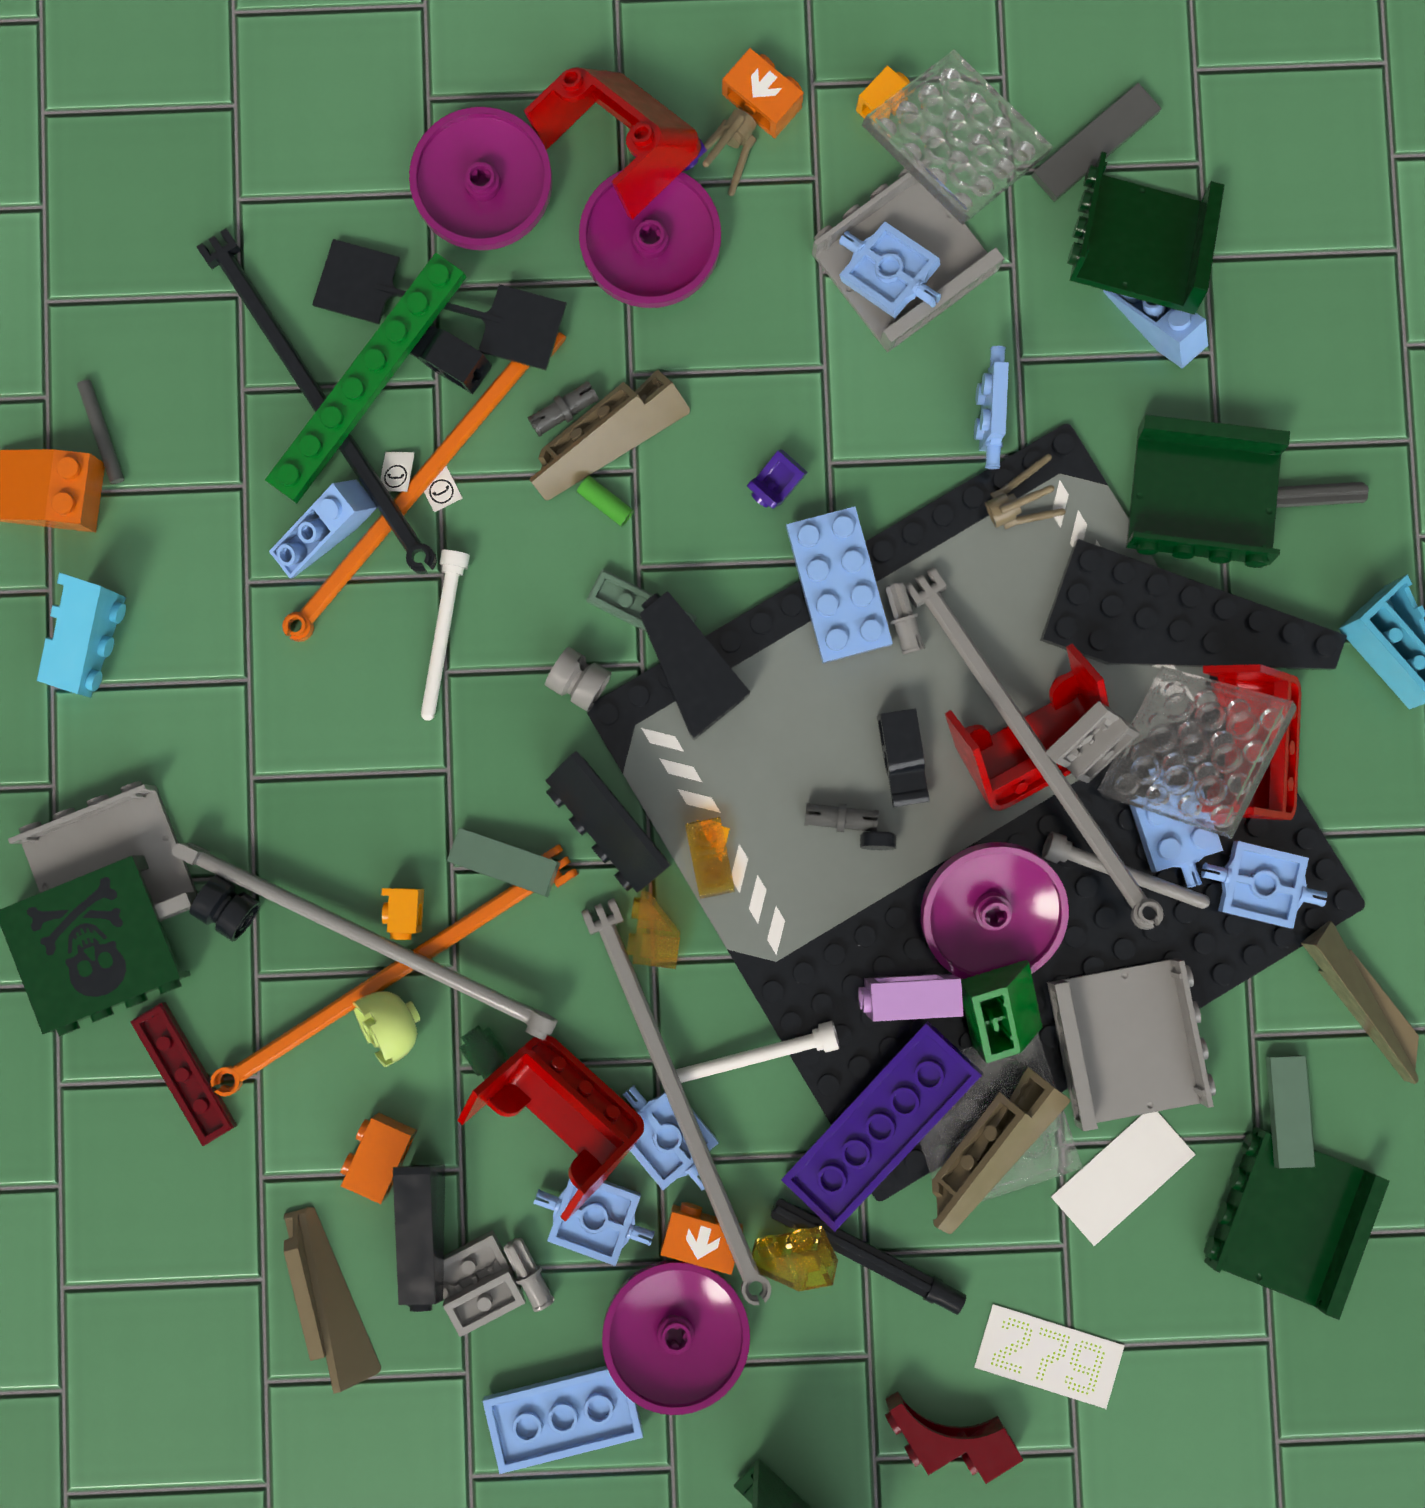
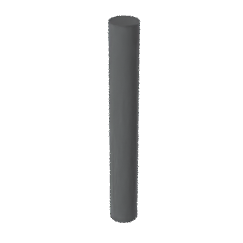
M91 380L80 381L77 383L110 484L121 483L124 481V477Z

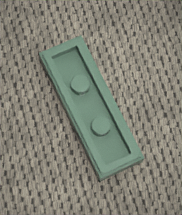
M602 569L586 601L646 632L640 618V613L644 610L641 605L653 594ZM685 611L695 624L697 617Z
M462 828L458 829L447 862L546 897L549 896L560 863Z
M1306 1056L1266 1057L1274 1167H1315Z

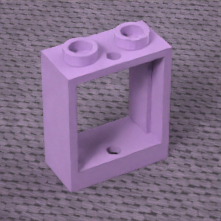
M951 973L864 978V987H858L859 1007L863 1009V1013H866L873 1022L964 1016L961 978Z

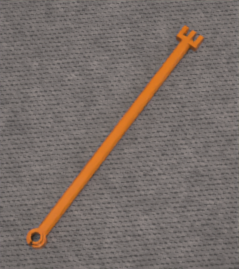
M561 332L557 335L551 357L566 339V336ZM513 361L506 366L409 482L408 492H400L394 499L403 515L413 506L530 366ZM382 514L299 612H292L285 617L282 627L286 636L289 637L291 635L290 639L297 642L305 641L311 637L314 631L313 623L391 532L392 529ZM295 620H300L302 623L301 629L297 632H292L291 623Z
M558 844L541 856L553 860L552 857L559 855L563 848ZM568 856L558 861L560 866L554 880L557 888L579 874L575 868L567 871L564 875L560 872V869L571 863ZM512 885L412 951L432 959L534 892ZM397 961L391 963L236 1065L224 1066L216 1070L211 1077V1087L223 1083L224 1076L228 1073L234 1077L235 1082L233 1086L225 1084L217 1089L215 1093L224 1097L236 1093L242 1087L244 1080L356 1008L353 1005L354 1001L365 995L383 991L414 971V969Z

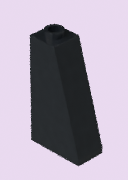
M667 591L660 596L657 592L641 605L644 610L640 613V618L689 735L695 740L750 696V691L672 595Z
M445 1165L393 1167L398 1305H410V1311L412 1312L431 1311L432 1304L443 1301Z

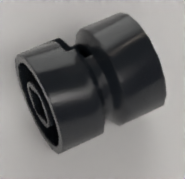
M215 875L200 890L189 912L206 925L215 923V930L233 942L250 926L260 909L261 902L245 892L236 894L235 885L223 877Z

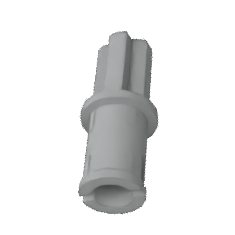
M897 582L888 585L886 593L894 620L890 622L891 625H895L902 654L925 649L916 617H919L918 613L913 614L905 584Z
M522 1238L511 1240L504 1246V1252L517 1275L515 1282L523 1287L533 1311L539 1312L550 1306L555 1299L541 1275L542 1267L535 1264Z

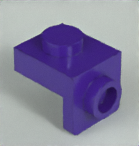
M780 449L758 476L747 484V487L753 491L751 495L756 502L767 508L769 506L774 509L787 499L808 472L784 450Z

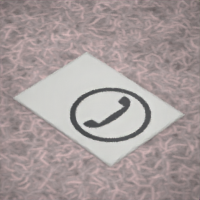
M385 452L380 480L387 491L408 492L415 452Z
M447 466L424 491L434 512L463 499Z

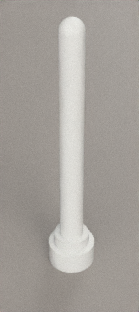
M446 549L441 551L439 564L443 565L442 572L445 573L421 709V717L426 721H430L435 717L459 576H463L464 569H468L470 555L459 551Z
M833 1021L818 1024V1028L813 1029L812 1034L675 1070L680 1082L683 1083L817 1048V1051L824 1050L827 1053L839 1050L840 1044Z

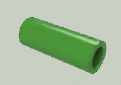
M590 475L583 480L577 489L578 494L621 527L627 523L634 513L630 506Z

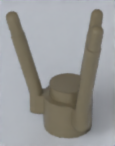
M734 109L728 120L724 119L719 128L703 143L708 151L717 142L703 161L704 167H708L726 144L733 148H739L740 145L743 146L728 190L729 196H734L750 149L756 142V138L752 133L757 124L751 115L741 109Z
M1050 454L1036 461L1001 489L990 493L992 499L986 501L985 506L996 528L1003 525L1006 530L1018 524L1049 519L1066 513L1065 509L1061 508L1016 517V515L1022 513L1021 506L1053 492V485L1036 490L1018 499L1014 493L1007 496L1010 491L1052 459Z

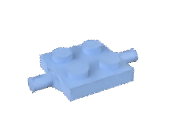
M884 222L872 236L864 241H861L849 231L844 232V236H841L839 244L853 252L851 261L839 274L841 282L893 318H896L915 297L920 298L932 308L940 301L941 294L926 285L928 279L941 265L939 257L887 222Z
M992 346L990 348L991 357L988 373L983 374L982 383H978L976 388L975 402L976 405H981L980 418L975 420L974 439L980 440L979 451H986L985 468L1000 469V454L1003 447V442L1001 441L1006 434L1009 362H1005L1006 347Z
M1164 766L1150 770L1149 773L1156 791L1152 792L1145 799L1129 803L1151 872H1158L1171 867L1181 868L1187 888L1200 885L1202 882L1195 863L1205 856L1223 851L1212 815L1196 813L1197 805L1209 806L1201 781L1182 787H1170Z
M1233 841L1230 859L1225 868L1205 862L1202 869L1216 872V874L1201 871L1202 878L1222 882L1219 912L1285 928H1294L1297 911L1303 902L1323 907L1326 900L1314 898L1313 896L1327 898V892L1306 888L1305 874L1309 858L1241 841Z
M635 1085L631 1086L629 1091L626 1090L622 1096L626 1098L641 1116L644 1122V1132L630 1152L662 1190L667 1188L676 1179L689 1174L700 1190L703 1191L705 1188L698 1176V1171L665 1091L657 1098L646 1101L635 1088ZM692 1109L710 1151L719 1143V1140Z
M570 1178L567 1187L559 1197L538 1189L533 1204L554 1211L553 1226L547 1240L550 1243L616 1266L621 1250L628 1243L629 1239L648 1246L652 1243L655 1231L635 1225V1211L641 1197L639 1192L605 1180L565 1222L560 1216L578 1190Z

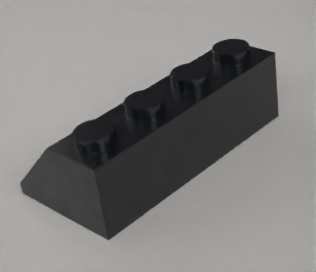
M575 751L545 780L551 787L546 793L559 808L565 804L573 814L569 818L571 824L582 836L588 832L596 844L591 848L604 863L611 860L619 870L614 876L627 892L632 888L637 893L640 892L671 866L670 862L579 752Z

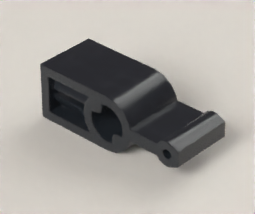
M432 325L410 352L412 356L422 361L430 369L472 395L492 367L482 352L441 328L437 329Z
M916 708L879 714L877 721L893 807L930 802Z

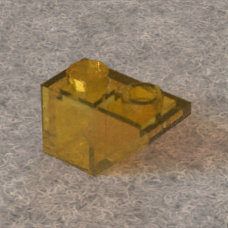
M642 890L641 898L634 897L631 918L638 919L636 934L629 933L627 954L633 955L632 964L676 969L681 931L650 891Z
M822 1226L809 1229L801 1228L794 1232L767 1235L760 1239H755L752 1256L760 1274L792 1289L804 1291L833 1285L838 1259Z

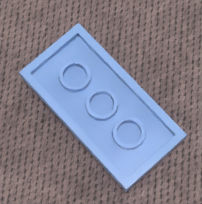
M856 507L786 524L789 542L822 664L891 646L893 644Z
M607 1366L484 1396L483 1406L499 1474L643 1438V1428L637 1404L618 1388Z

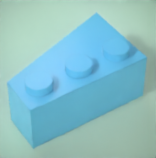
M59 572L57 584L64 586L60 606L52 605L50 616L57 618L53 638H45L37 681L91 698L93 691H96L101 684V668L104 659L113 650L114 638L112 636L116 625L121 623L125 616L126 605L124 602L126 597L102 586Z
M1407 574L1385 585L1338 630L1342 634L1347 635L1346 639L1407 708L1412 709L1425 704V620L1423 618L1425 617V610L1423 606L1418 607L1409 588L1412 582Z

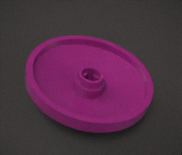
M470 107L442 117L424 133L413 152L409 170V182L412 198L424 222L435 234L461 248L493 250L520 240L541 220L551 197L552 170L544 144L526 122L509 112L497 108Z
M621 171L613 174L594 190L581 215L579 243L589 274L608 295L631 306L660 308L685 300L699 290L708 280L719 257L721 225L717 209L711 197L696 180L681 172L632 220L627 216L611 182Z
M1006 842L978 844L952 856L931 878L921 905L922 930L931 952L944 968L961 979L1024 960L1029 962L1031 974L1034 973L1057 951L1064 938L1069 919L1066 890L1059 876L1049 863L1026 847Z
M667 1260L651 1264L629 1277L610 1301L602 1329L603 1355L615 1384L637 1405L652 1412L666 1415L694 1413L711 1406L725 1396L739 1379L746 1364L750 1346V1328L747 1314L741 1299L731 1284L714 1270L679 1260Z

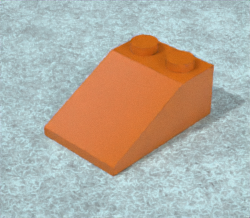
M56 449L0 450V522L96 533L105 470L103 462L92 454Z

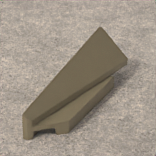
M659 370L655 371L635 392L623 382L542 448L538 457L542 464L541 470L530 477V482L545 500H550L688 415L690 408L673 382Z
M1328 921L1302 941L1301 944L1321 968L1318 970L1402 1079L1416 1084L1419 1081L1415 1071L1419 1035L1353 951L1347 949L1332 921Z
M1029 1067L1024 1072L1010 1099L999 1092L932 1179V1193L937 1197V1218L933 1219L934 1226L948 1234H952L1070 1103V1099Z
M307 1207L284 1214L289 1238L284 1240V1256L310 1361L326 1356L333 1394L377 1375L381 1371V1365L314 1207Z

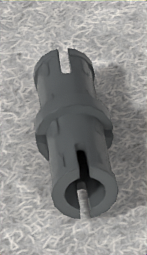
M589 381L584 382V384L563 397L557 395L553 398V403L527 417L539 437L565 420L569 423L574 420L573 415L599 401L595 390L591 389L592 386Z
M807 803L804 826L837 828L836 832H844V829L877 831L879 810L846 808L847 804L839 803V807Z

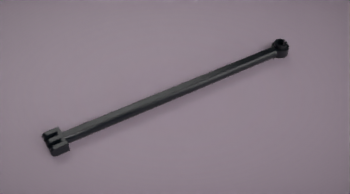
M227 228L223 229L220 232L223 239L227 242L225 245L221 246L217 238L212 236L208 240L214 247V252L210 253L203 243L196 246L211 269L218 265L221 267L305 398L316 412L327 397L236 260L234 255L239 253L241 249ZM349 434L339 447V450L407 552L406 562L408 566L418 574H427L428 572L424 565L414 561V556L418 552H425L424 562L433 570L437 563L436 554L431 547L421 543L352 435Z

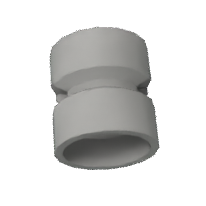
M568 646L552 667L545 681V686L561 696L569 694L572 703L589 712L594 705L593 702L597 701L604 691L612 673L595 662L590 665L586 664V657Z

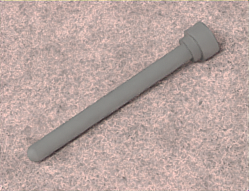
M1053 831L1050 832L1043 846V859L1054 863L1070 860L1108 874L1095 854L1073 847L1072 842L1067 841V836ZM1126 866L1138 885L1201 909L1207 908L1210 904V899L1207 895Z

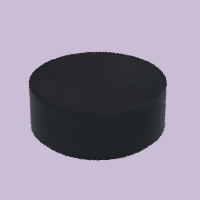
M863 832L860 835V848L867 850L896 849V835L891 832Z

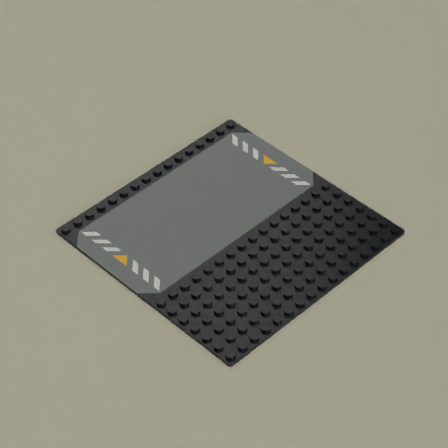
M1069 424L1058 427L1000 462V469H987L865 542L893 643L891 646L822 664L801 582L798 581L705 636L748 688L750 696L697 739L693 740L689 735L660 663L593 702V707L587 712L780 1040L785 1041L812 1034V1030L817 1029L818 1024L833 1021L839 1039V1050L825 1053L824 1050L817 1051V1048L790 1054V1057L831 1125L927 1021L983 1072L975 1084L872 1192L877 1201L886 1200L945 1164L998 1093L1001 1092L1010 1099L1028 1067L1060 1092L1068 1089L1047 982L1175 958L1184 960L1185 966L1188 965L1192 971L1194 985L1190 987L1192 1001H1196L1200 1009L1302 947L1301 942L1328 921H1332L1336 926L1365 907V901L1297 793V807L1292 820L1212 815L1223 851L1205 856L1195 863L1202 884L1188 888L1207 895L1210 899L1209 906L1201 909L1140 886L1147 898L1157 901L1163 908V920L1157 926L1153 924L1155 927L1153 929H1140L1133 923L1131 919L1132 908L1110 875L1070 860L1054 863L1044 859L1057 873L1066 890L1069 919L1064 938L1057 951L1041 968L1032 973L1043 1028L1019 1054L986 1064L972 1046L964 1007V1016L874 1022L866 1013H863V1009H860L858 987H864V978L951 973L939 963L927 944L921 925V905L931 878L955 854L978 844L1006 842L1026 847L1042 857L1043 846L1051 831L1067 836V841L1072 842L1073 847L1095 854L1049 786L1005 810L996 811L989 806L955 747L945 713L951 710L964 728L972 725H983L990 735L1008 725L927 605L924 603L916 608L910 598L909 601L913 614L918 613L919 617H916L925 649L902 654L895 625H891L890 622L894 620L886 593V587L897 582H903L904 584L910 582L919 593L921 590L915 578L923 575L929 585H932L933 582L929 578L927 571L934 567L947 585L946 590L940 593L1022 715L1025 717L1051 703L1049 690L1053 681L1058 676L1071 671L1067 650L1040 641L1074 542L1080 539L1158 567L1151 555L1137 553L1136 549L1126 548L1129 518L1076 432ZM1050 454L1052 459L1010 491L1007 496L1014 493L1018 499L1036 490L1053 485V492L1021 506L1022 513L1016 515V517L1061 508L1065 509L1066 513L1049 519L1018 524L1006 530L1003 525L996 528L985 506V502L992 499L990 493L1001 489L1036 461ZM1085 657L1104 678L1109 707L1135 727L1140 735L1089 783L1076 779L1072 773L1065 776V778L1125 866L1187 888L1181 868L1171 867L1158 872H1151L1129 803L1145 799L1152 792L1156 791L1149 771L1163 766L1170 787H1182L1201 781L1207 802L1210 789L1214 787L1218 780H1225L1228 709L1222 708L1219 701H1216L1213 695V686L1218 677L1204 674L1203 667L1175 665L1143 666L1136 664L1107 665ZM916 708L930 802L893 807L877 716L882 713ZM807 803L839 807V803L847 804L846 808L879 810L877 831L894 833L896 835V849L867 850L860 848V835L863 832L871 831L844 829V832H836L837 828L804 826ZM1233 841H1241L1307 857L1309 860L1305 874L1306 888L1327 892V898L1313 896L1314 898L1326 900V903L1321 907L1303 902L1297 911L1293 929L1219 912L1222 882L1202 878L1201 871L1216 874V872L1202 869L1206 862L1225 868L1230 859ZM1144 907L1142 911L1144 918L1153 920L1155 911L1151 907Z

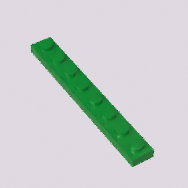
M435 252L266 477L265 481L296 504L300 501L467 278L462 270Z

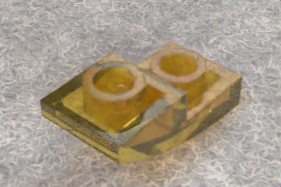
M716 817L686 823L685 827L700 899L735 892L721 818Z

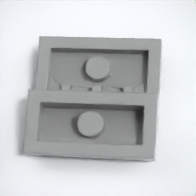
M1098 701L1045 753L1054 763L1067 768L1076 779L1089 783L1140 733L1114 710Z
M493 1230L444 1255L443 1307L459 1337L526 1303L520 1285L515 1282V1273Z

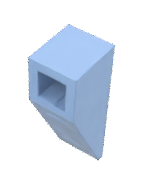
M1103 290L1105 295L1159 353L1180 368H1184L1208 346L1206 319L1198 313L1194 315Z
M357 479L332 483L269 552L288 577L292 579L357 530L377 509V506Z

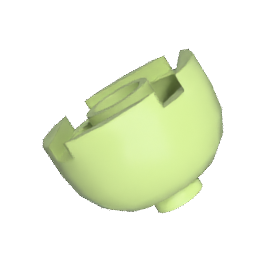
M378 991L365 995L353 1002V1005L356 1007L354 1008V1013L368 1044L372 1043L375 1048H380L374 1054L384 1067L399 1061L411 1051L418 1034L415 1023L420 1021L419 1013L411 1001L405 1004L396 994L388 991Z

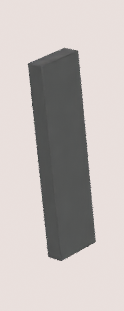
M1137 83L1039 166L1032 174L1033 179L1055 202L1086 175L1090 164L1096 166L1101 152H1106L1107 158L1158 115L1162 108Z

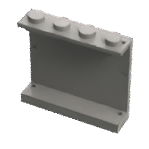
M925 159L917 166L915 163L908 165L901 171L897 181L890 186L887 184L881 185L871 194L870 201L861 207L859 204L854 205L843 215V220L834 227L831 225L824 227L814 237L813 257L887 353L995 274L1004 260V257L996 247L987 253L926 174L930 164L928 159ZM884 222H887L939 257L941 265L928 279L926 285L941 294L940 301L932 308L920 298L915 297L896 318H893L841 282L839 274L849 264L853 256V252L839 244V240L842 235L844 236V232L849 231L852 235L864 241L872 236Z
M141 781L121 787L122 793L111 798L107 794L92 798L86 802L88 807L76 812L74 808L57 812L53 815L54 821L44 825L41 822L25 825L19 828V835L8 839L10 844H22L40 893L129 856L144 855L149 869L141 873L160 922L190 910L194 899L198 895L186 862L174 857L172 854V847L178 844L158 789L154 785H142Z
M1173 958L1047 982L1075 1126L1082 1131L1098 1129L1097 1123L1194 1104H1202L1208 1108L1214 1107L1212 1096L1216 1094L1215 1083L1211 1074H1207L1205 1060L1208 1059V1048L1204 1038H1200L1197 1023H1201V1013L1196 1001H1192L1190 987H1193L1194 979L1188 965L1185 966L1184 960Z

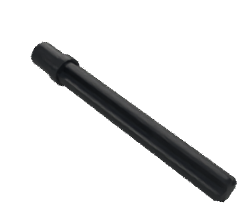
M778 1199L774 1204L770 1215L772 1219L923 1297V1300L931 1304L935 1303L956 1315L961 1312L966 1301V1294L943 1283V1280L935 1276L931 1277L839 1228L834 1232L822 1219L784 1199Z

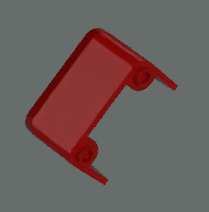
M579 67L570 68L564 71L523 111L546 150L595 103L630 129L626 136V145L630 153L636 158L611 182L627 216L633 220L699 155L701 142L698 134L693 127L624 74L615 71Z
M1073 643L1066 646L1071 671L1058 676L1053 681L1049 690L1051 703L1024 717L1046 750L1061 738L1098 701L1109 707L1104 678ZM951 710L945 713L955 747L983 798L993 810H1005L1049 786L1009 726L990 735L983 725H972L964 728ZM1056 764L1064 776L1071 774L1067 768Z
M1261 664L1203 666L1204 674L1218 677L1213 686V695L1215 700L1219 701L1222 708L1228 709L1225 780H1218L1208 794L1209 806L1197 805L1196 813L1226 817L1292 820L1297 807L1301 685L1298 677Z
M547 1035L545 1040L533 1037L472 1091L457 1120L461 1125H464L486 1104L497 1114L504 1117L515 1116L527 1107L573 1149L578 1156L571 1163L568 1174L571 1182L578 1190L560 1216L565 1222L603 1184L644 1132V1122L641 1116L558 1040Z

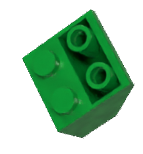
M1027 960L961 980L963 1007L971 1043L986 1064L1021 1053L1043 1028L1030 964Z

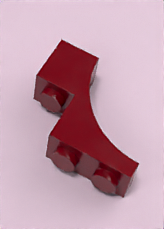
M898 1391L885 1399L890 1411L885 1414L888 1423L896 1435L901 1432L904 1434L909 1443L904 1446L909 1458L915 1467L922 1464L928 1476L961 1455L971 1474L975 1475L979 1472L985 1484L1023 1461L1020 1452L998 1416L972 1426H948L933 1422L917 1413L903 1400Z

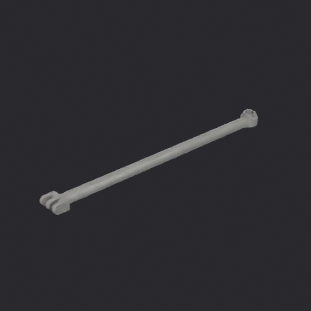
M934 567L927 571L929 578L933 582L932 585H929L923 575L915 578L921 590L919 593L910 582L905 584L908 597L916 608L924 603L927 605L1132 908L1131 919L1138 928L1144 930L1155 928L1153 924L1157 926L1163 920V908L1157 901L1146 897L1059 767L1045 753L1047 751L941 596L940 593L946 590L947 585ZM1144 907H1151L1155 911L1153 920L1144 918L1142 913Z
M178 843L172 847L173 856L188 864L198 865L526 1023L528 1026L525 1031L536 1038L545 1040L547 1034H552L558 1022L557 1019L545 1012L520 1003L220 859L196 844Z
M615 898L607 901L609 909L613 914L606 916L600 903L594 906L599 920L593 922L592 915L588 909L581 911L590 935L600 933L742 1278V1295L748 1303L760 1305L758 1296L749 1292V1285L754 1281L762 1284V1291L759 1294L764 1302L770 1298L771 1285L769 1280L759 1273L616 925L624 922Z

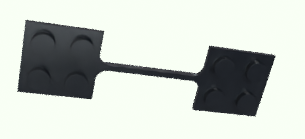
M333 239L312 305L380 324L387 301L395 296L402 297L406 292L395 288L393 284L400 257ZM499 284L493 305L487 312L473 310L452 303H447L443 309L484 321L485 331L478 351L546 371L567 303Z

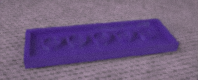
M927 1021L786 1173L781 1181L835 1232L975 1084L983 1072Z

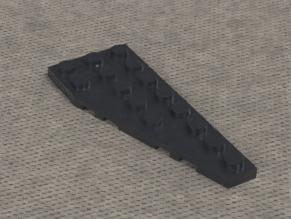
M1077 539L1070 553L1040 641L1067 650L1066 646L1073 643L1084 657L1107 665L1136 664L1143 666L1175 665L1203 667L1210 665L1261 664L1270 668L1336 669L1347 635Z

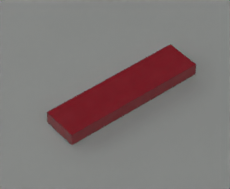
M166 1002L158 1004L130 1021L202 1146L207 1145L238 1126L221 1096L215 1093L217 1090L215 1086L211 1087L210 1077Z

